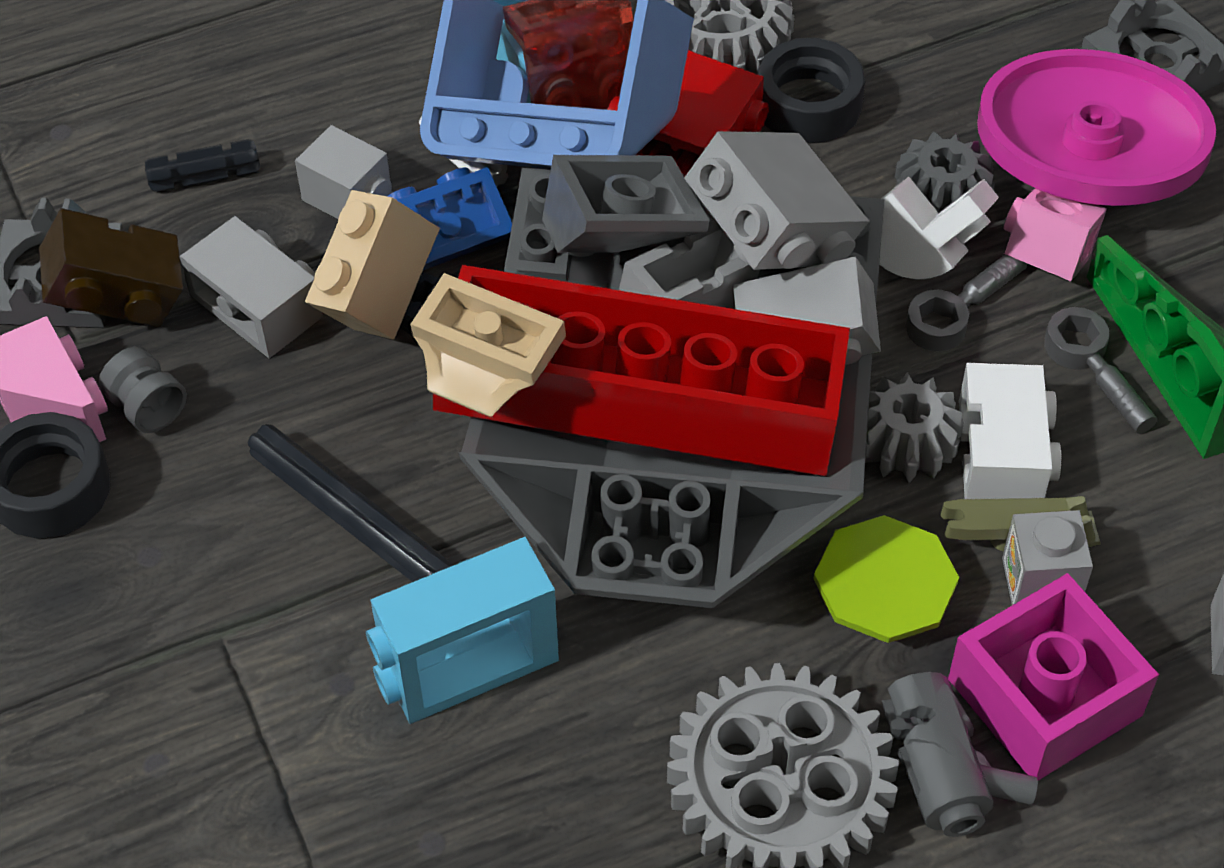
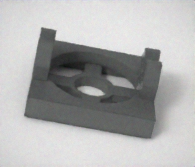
M1120 0L1109 17L1108 25L1085 36L1081 49L1107 51L1120 54V45L1125 41L1138 53L1137 59L1145 62L1147 61L1144 57L1149 54L1158 53L1166 55L1172 59L1174 65L1162 69L1187 83L1198 94L1224 82V44L1174 0H1159L1157 2L1155 0H1134V2L1131 0ZM1151 28H1165L1172 30L1181 39L1172 44L1153 42L1143 32ZM1197 52L1199 58H1195L1192 54Z
M47 198L39 200L31 220L5 219L0 235V324L26 325L47 316L52 326L103 328L106 319L104 315L43 303L42 285L39 283L41 278L40 261L35 266L14 265L15 260L27 249L41 245L58 214ZM64 199L63 209L87 214L72 199ZM108 223L109 228L123 231L122 223Z

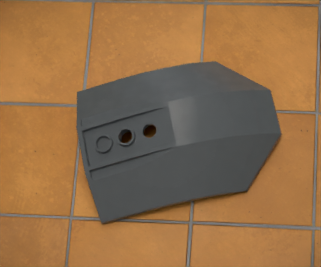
M522 168L504 272L619 290L625 262L665 243L672 248L684 242L685 237L621 252H595L589 256L558 253L542 221L550 170ZM693 191L694 195L696 196L697 200L699 201V197H698V196L695 194V192ZM850 196L867 217L869 223L854 240L855 248L847 258L856 256L874 283L876 301L885 199ZM707 215L710 222L714 220L713 218ZM807 267L760 269L757 279ZM872 353L862 355L857 362L845 365L837 425L826 476L475 417L470 419L462 451L458 452L459 458L574 594L714 608L863 498Z

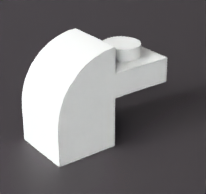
M907 177L881 198L885 200L879 264L896 275L912 279L933 278L948 272L969 251L963 243L971 239L991 222L985 213L999 197L983 179L938 213L911 178Z

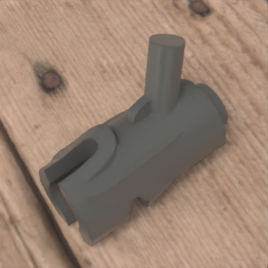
M936 672L916 673L895 680L888 688L891 699L882 700L883 709L892 736L897 740H904L905 746L900 748L898 756L901 763L906 767L927 827L935 831L943 830V833L949 837L963 836L978 830L984 825V817L993 809L992 797L1028 805L1033 804L1037 793V777L993 768L989 765L983 754L974 750L970 739L973 736V725L954 695L948 677Z

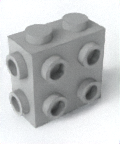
M718 131L684 177L699 197V203L704 212L718 222L734 243V250L738 257L750 265L753 270L812 267L846 259L855 248L854 240L869 223L867 217L799 133Z

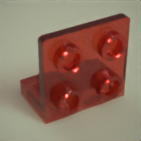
M527 0L502 7L506 29L523 49L531 104L607 110L612 99L615 96H620L634 22L632 6L629 0Z

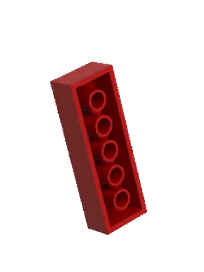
M462 265L458 279L563 320L566 337L534 385L518 390L492 417L483 415L436 394H433V411L822 476L827 475L838 419L850 328Z

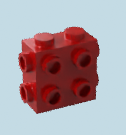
M688 50L676 113L672 120L636 155L672 156L685 177L718 131L760 132L768 113V103L762 101L764 76ZM615 96L612 99L607 110L617 111L620 96Z

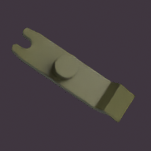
M1083 496L1068 498L958 499L944 502L940 514L943 519H955L947 524L945 531L947 538L990 540L996 549L1004 552L1013 514L1080 510L1088 547L1101 544L1092 511H1088L1086 500Z

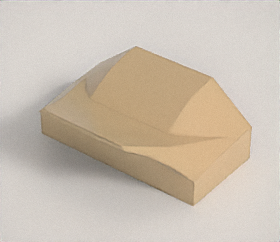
M446 273L442 275L410 324L413 336L424 352L427 369V390L488 417H492L518 390L534 385L566 337L563 320Z

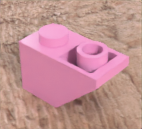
M47 316L0 335V403L10 422L31 414L55 412L76 417L92 428L99 442L104 441L106 437L98 416L108 411L103 395L93 377L82 381L77 371L84 369V364L75 343L69 334L59 338Z

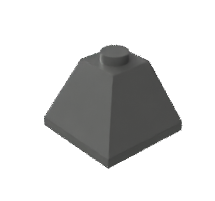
M553 155L542 221L558 253L589 256L595 252H621L708 231L710 220L672 156Z

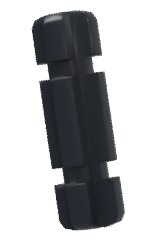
M245 139L230 142L231 148L224 150L222 149V144L177 152V159L168 160V155L148 158L145 160V173L151 191L160 192L175 189L174 183L181 181L183 187L229 178L228 172L236 171L237 176L256 173L260 168L256 145L253 140Z

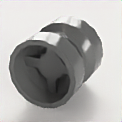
M133 346L114 355L104 366L99 376L98 386L101 393L116 407H124L125 417L142 433H153L171 424L181 413L186 403L187 392L185 387L169 372H161L159 361L143 347Z

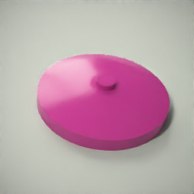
M1089 49L1045 51L1022 57L1005 65L989 79L984 87L977 121L978 133L985 149L1011 175L1051 195L1097 205L1145 204L1159 201L1184 191L1193 185L1205 172L1216 137V125L1208 105L1187 83L1168 71L1140 59L1107 51Z

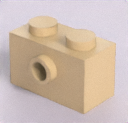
M351 190L345 207L339 215L337 226L322 262L315 272L314 281L305 303L353 330L394 340L440 228L393 197Z

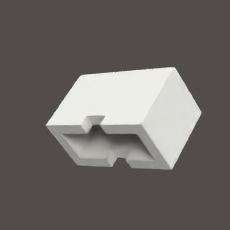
M966 363L959 398V411L962 412V419L964 421L961 441H969L970 454H964L962 461L965 499L1045 498L1049 481L1059 480L1061 447L1059 442H1050L1049 429L1054 428L1056 421V394L1054 391H1045L1043 365Z

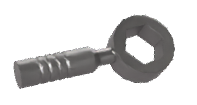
M1005 254L966 283L963 292L958 296L949 291L938 289L928 290L916 295L910 302L906 322L908 336L916 345L925 350L939 352L958 346L965 338L969 318L967 307L984 301L1013 279V277L1026 269L1027 263ZM934 312L951 318L953 324L940 329L923 323L921 318Z
M1079 307L1061 309L1055 313L1048 323L1045 335V350L1048 356L1057 364L1068 369L1082 370L1091 368L1096 374V383L1135 432L1142 434L1149 431L1156 424L1157 417L1115 366L1108 365L1103 359L1109 340V328L1105 320L1096 312ZM1065 330L1087 333L1092 343L1089 346L1068 344L1061 334Z

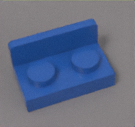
M468 167L458 168L441 176L436 181L438 184L436 186L419 192L416 191L415 187H406L387 196L393 197L440 228L423 270L510 238L512 221L488 167L472 173Z

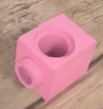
M1035 188L1025 199L1017 197L1009 210L1004 230L1010 232L1011 236L1005 254L1072 281L1090 258L1107 208L1097 204L1064 199Z

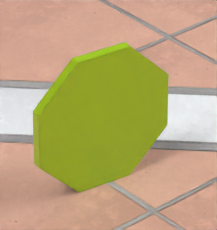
M883 515L835 530L814 573V581L834 622L891 643L939 627L958 584L959 576L937 535Z

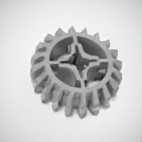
M665 0L694 18L688 50L758 74V69L764 56L778 44L790 41L791 33L794 31L795 16L792 14L791 0Z

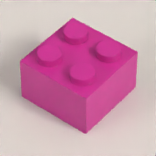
M1067 573L959 636L948 680L1026 774L1037 777L1039 781L1142 717L1159 674Z

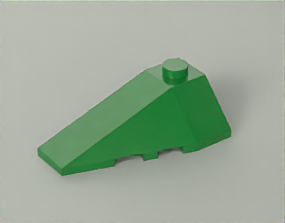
M1106 235L1097 238L1087 279L1202 458L1206 459L1224 453V329L1110 236Z

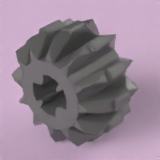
M934 131L927 142L912 139L907 152L901 154L900 161L896 164V186L907 177H910L938 213L983 179H985L993 191L995 182H993L994 167L992 165V157L981 154L979 141L966 144L960 142L958 132L951 139H942Z

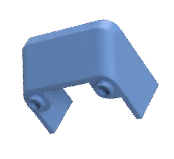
M493 0L443 1L420 125V135L424 145L435 154L453 160L551 169L553 155H636L672 120L676 113L694 18L665 0L637 1L617 111L527 103L529 83L525 72L511 62L496 60L506 7Z

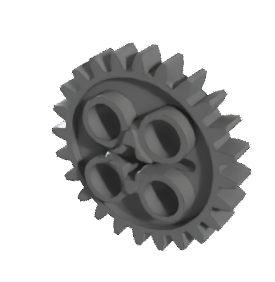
M774 663L770 680L761 681L751 666L746 667L744 686L739 688L727 677H720L719 699L700 691L697 694L696 702L698 714L682 712L680 715V733L682 735H674L670 739V757L674 760L667 762V783L676 786L671 789L672 810H687L683 815L682 831L685 835L705 830L702 836L701 853L707 856L716 852L721 847L727 850L726 868H737L744 859L753 862V868H768L769 866L778 868H795L800 866L805 868H823V860L827 858L837 868H848L850 859L849 847L867 855L871 849L873 839L870 830L884 833L889 812L885 808L894 807L898 788L891 782L896 781L899 761L887 757L890 755L892 747V734L875 733L880 717L878 710L857 714L861 695L857 689L839 698L834 695L837 677L830 675L819 687L810 684V670L808 666L801 668L795 681L786 680L780 663ZM805 727L812 729L819 735L814 738H802L793 734L791 730ZM730 744H741L747 746L753 752L746 755H733L723 748ZM722 784L727 785V786H731V787H734V788L726 789V788H724V787L722 786ZM827 787L836 790L842 797L837 800H824L817 797L812 791L817 788ZM751 805H763L770 808L775 814L768 818H756L747 814L743 809Z

